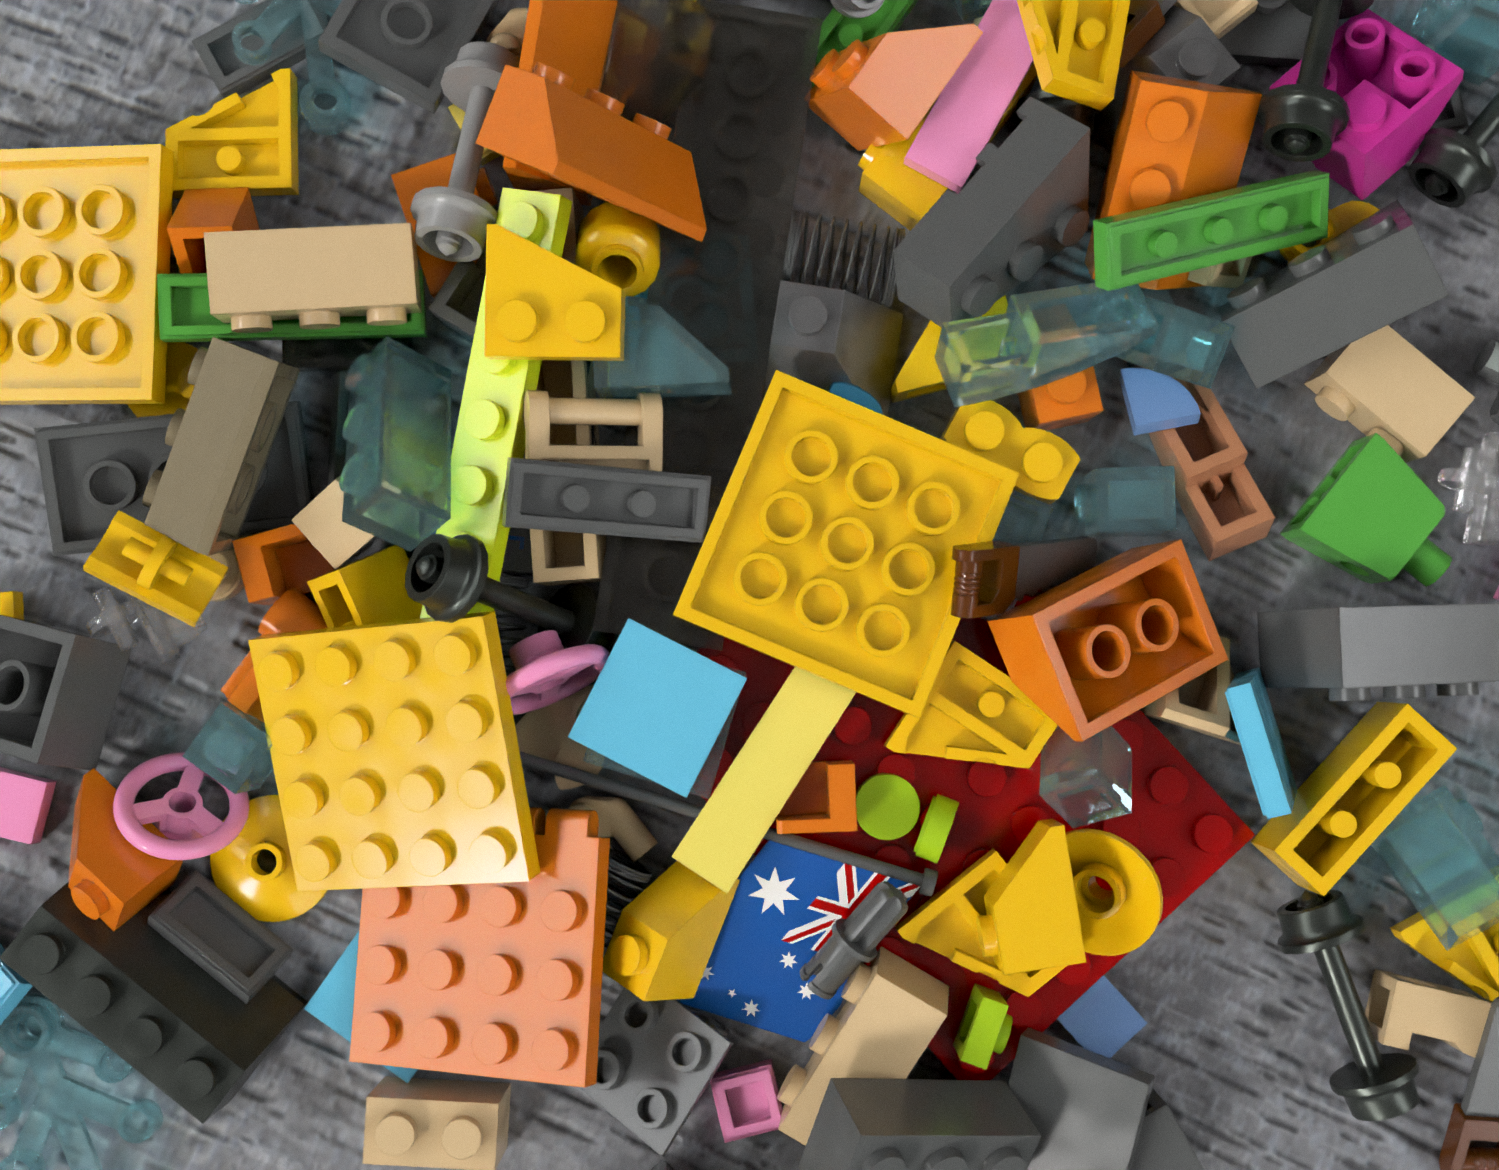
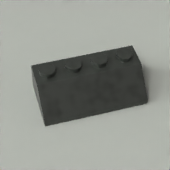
M67 882L38 908L2 953L0 959L204 1124L231 1101L307 1005L308 1001L275 975L270 978L247 1004L232 994L147 924L149 915L172 893L169 889L165 890L113 932L100 918L96 920L91 919L80 911L71 897V890L68 888Z

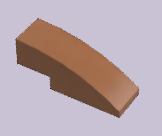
M1188 349L1143 367L1164 373L1177 380L1191 393L1199 406L1201 415L1198 424L1151 432L1149 436L1172 490L1208 561L1267 537L1275 516L1244 464L1248 454L1247 450Z

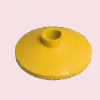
M279 795L256 797L249 800L248 818L239 835L229 845L210 855L212 877L218 889L256 920L264 922L290 920L312 909L321 901L328 890L297 891ZM262 849L271 851L276 857V867L272 872H265L258 865L257 858Z
M1079 829L1066 832L1084 951L1094 955L1115 956L1139 948L1154 933L1163 911L1162 888L1154 868L1136 847L1115 834L1096 829ZM1095 876L1107 881L1113 891L1102 889L1097 884Z

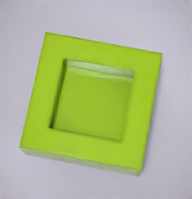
M976 983L973 986L953 1046L961 1061L986 1070L992 1052L997 1054L1003 1052L1010 1036L1013 1018L1011 1015L1006 1014L1009 1005L999 992Z

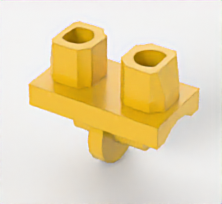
M118 510L103 538L83 565V571L194 628L229 568L206 555L189 549Z

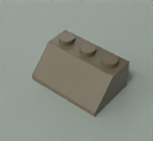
M212 337L209 348L201 346L192 360L188 373V383L195 385L186 410L182 408L176 410L166 432L165 444L172 447L164 471L159 469L154 471L143 495V506L150 508L144 524L189 549L206 556L234 549L232 541L239 538L300 369Z

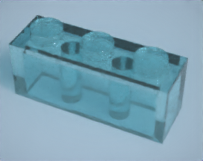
M388 336L368 355L362 354L353 362L345 380V387L349 390L348 416L342 430L343 438L346 439L345 466L339 481V487L344 492L342 522L411 552L425 538L433 534L451 518L452 370Z

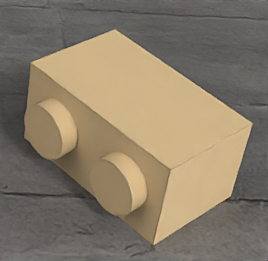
M1389 325L1330 353L1304 383L1317 394L1315 401L1325 413L1340 421L1348 420L1366 436L1377 433L1394 449L1405 463L1426 457L1475 399L1472 394Z
M385 1076L366 1097L362 1164L496 1170L508 1147L511 1083L412 1078L409 1083H406L399 1077Z

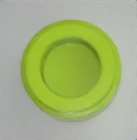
M891 773L875 774L867 778L856 791L857 821L870 836L881 840H894L903 837L915 826L920 813L919 798L912 785L902 777Z
M940 794L933 796L913 850L916 852L915 856L936 864L938 863L959 805L958 801Z

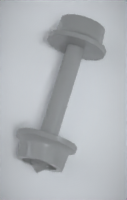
M476 41L465 44L460 48L456 61L445 67L440 82L443 93L452 104L465 111L448 187H429L415 193L410 207L413 218L417 221L414 235L416 243L425 252L446 261L471 262L478 259L486 242L487 224L496 223L497 211L487 201L474 194L484 147L475 142L505 64L519 68L520 60L505 47L491 42Z

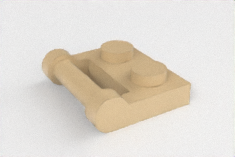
M526 390L524 397L526 459L662 471L663 404L660 393L639 392L636 399L549 398L547 391ZM550 425L636 426L638 446L550 445Z

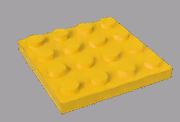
M162 144L0 149V405L165 404L167 342L160 340L157 274H170L171 241L167 226L172 218L174 152Z
M776 370L673 616L920 718L961 619L950 614L956 561L952 559L953 546L993 541L1020 473Z
M495 611L466 614L453 623L436 621L431 617L267 634L248 640L297 891L525 882L532 880L541 872L512 704L506 688L507 676Z

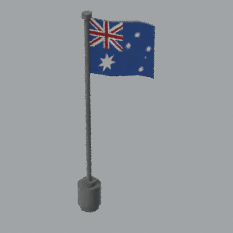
M520 751L522 765L693 818H697L703 809L702 806ZM770 827L763 839L768 841L738 877L740 879L739 885L694 998L676 1000L684 1005L798 1041L807 1042L813 1036L823 1017L827 1013L833 1015L844 999L841 997V993L847 980L838 988L834 997L827 1000L815 995L807 987L816 975L813 974L808 981H802L799 973L801 967L808 963L832 936L831 928L833 923L840 918L847 919L878 883L884 881L901 890L906 896L907 902L918 889V893L932 897L938 871L925 868L924 873H919L798 835L777 834V829Z

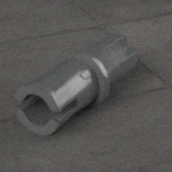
M886 881L878 883L847 919L840 918L833 923L831 928L832 936L799 971L802 981H808L813 974L816 975L807 985L810 991L823 999L829 1000L834 997L838 988L862 962L868 963L874 960L877 955L876 946L907 912V898L901 890L896 889Z

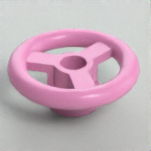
M554 630L534 634L516 643L508 652L516 671L509 674L506 679V688L510 695L513 715L524 714L546 707L587 687L597 680L610 655L609 651L605 647L596 644H584L564 649L557 631Z
M180 752L151 758L131 770L124 777L116 791L113 802V814L121 834L140 851L162 859L192 860L216 853L229 845L243 829L248 818L250 805L247 789L243 781L230 767L209 756ZM184 771L178 787L169 790L163 798L134 804L139 790L153 778L170 772ZM204 776L215 780L227 793L229 812L224 822L203 807V799L199 794V790ZM154 822V826L168 839L152 834L142 825Z

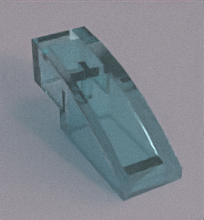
M1095 283L1021 293L1010 296L1007 310L1004 314L944 322L935 353V360L955 408L1034 389L1083 371L1156 335L1159 324L1139 284L1111 291L1095 287Z

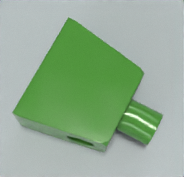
M1377 433L1355 440L1349 445L1279 533L1292 543L1370 584L1389 582L1403 569L1427 587L1436 582L1446 572L1452 562L1451 556L1427 538L1444 517L1446 512L1445 506L1394 449Z

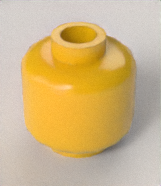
M605 202L591 209L580 223L575 251L576 265L621 288L625 292V298H632L645 292L657 277L661 260L659 228L649 218Z

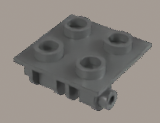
M624 987L599 1028L597 1082L594 1085L579 1088L660 1156H665L733 1045L727 1039L730 1031L723 1024L712 1018H708L705 1022L676 999L643 1001Z

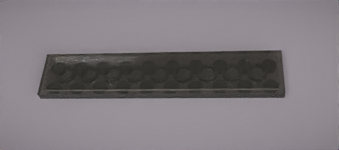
M696 0L673 143L692 153L707 231L703 241L700 242L659 225L660 267L655 281L649 286L631 399H636L639 392L661 394L663 404L662 471L711 476L707 535L762 403L771 336L813 83L810 81V78L815 70L823 19L709 0ZM626 426L623 445L638 446L636 426ZM608 535L593 630L620 635L628 618L681 645L722 651L723 636L673 616L703 543Z

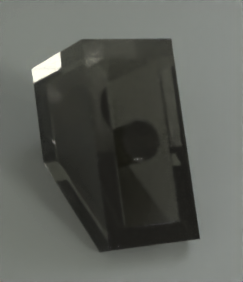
M618 0L598 92L624 103L625 107L621 116L631 122L635 113H639L664 124L704 79L717 15L693 0Z

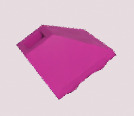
M1369 9L1351 17L1335 32L1323 86L1336 92L1347 102L1350 117L1346 129L1334 138L1330 152L1323 158L1312 161L1314 166L1322 172L1330 173L1329 177L1363 201L1410 161L1425 138V134L1431 129L1462 81L1464 70ZM1302 60L1269 87V91L1283 85L1297 84Z

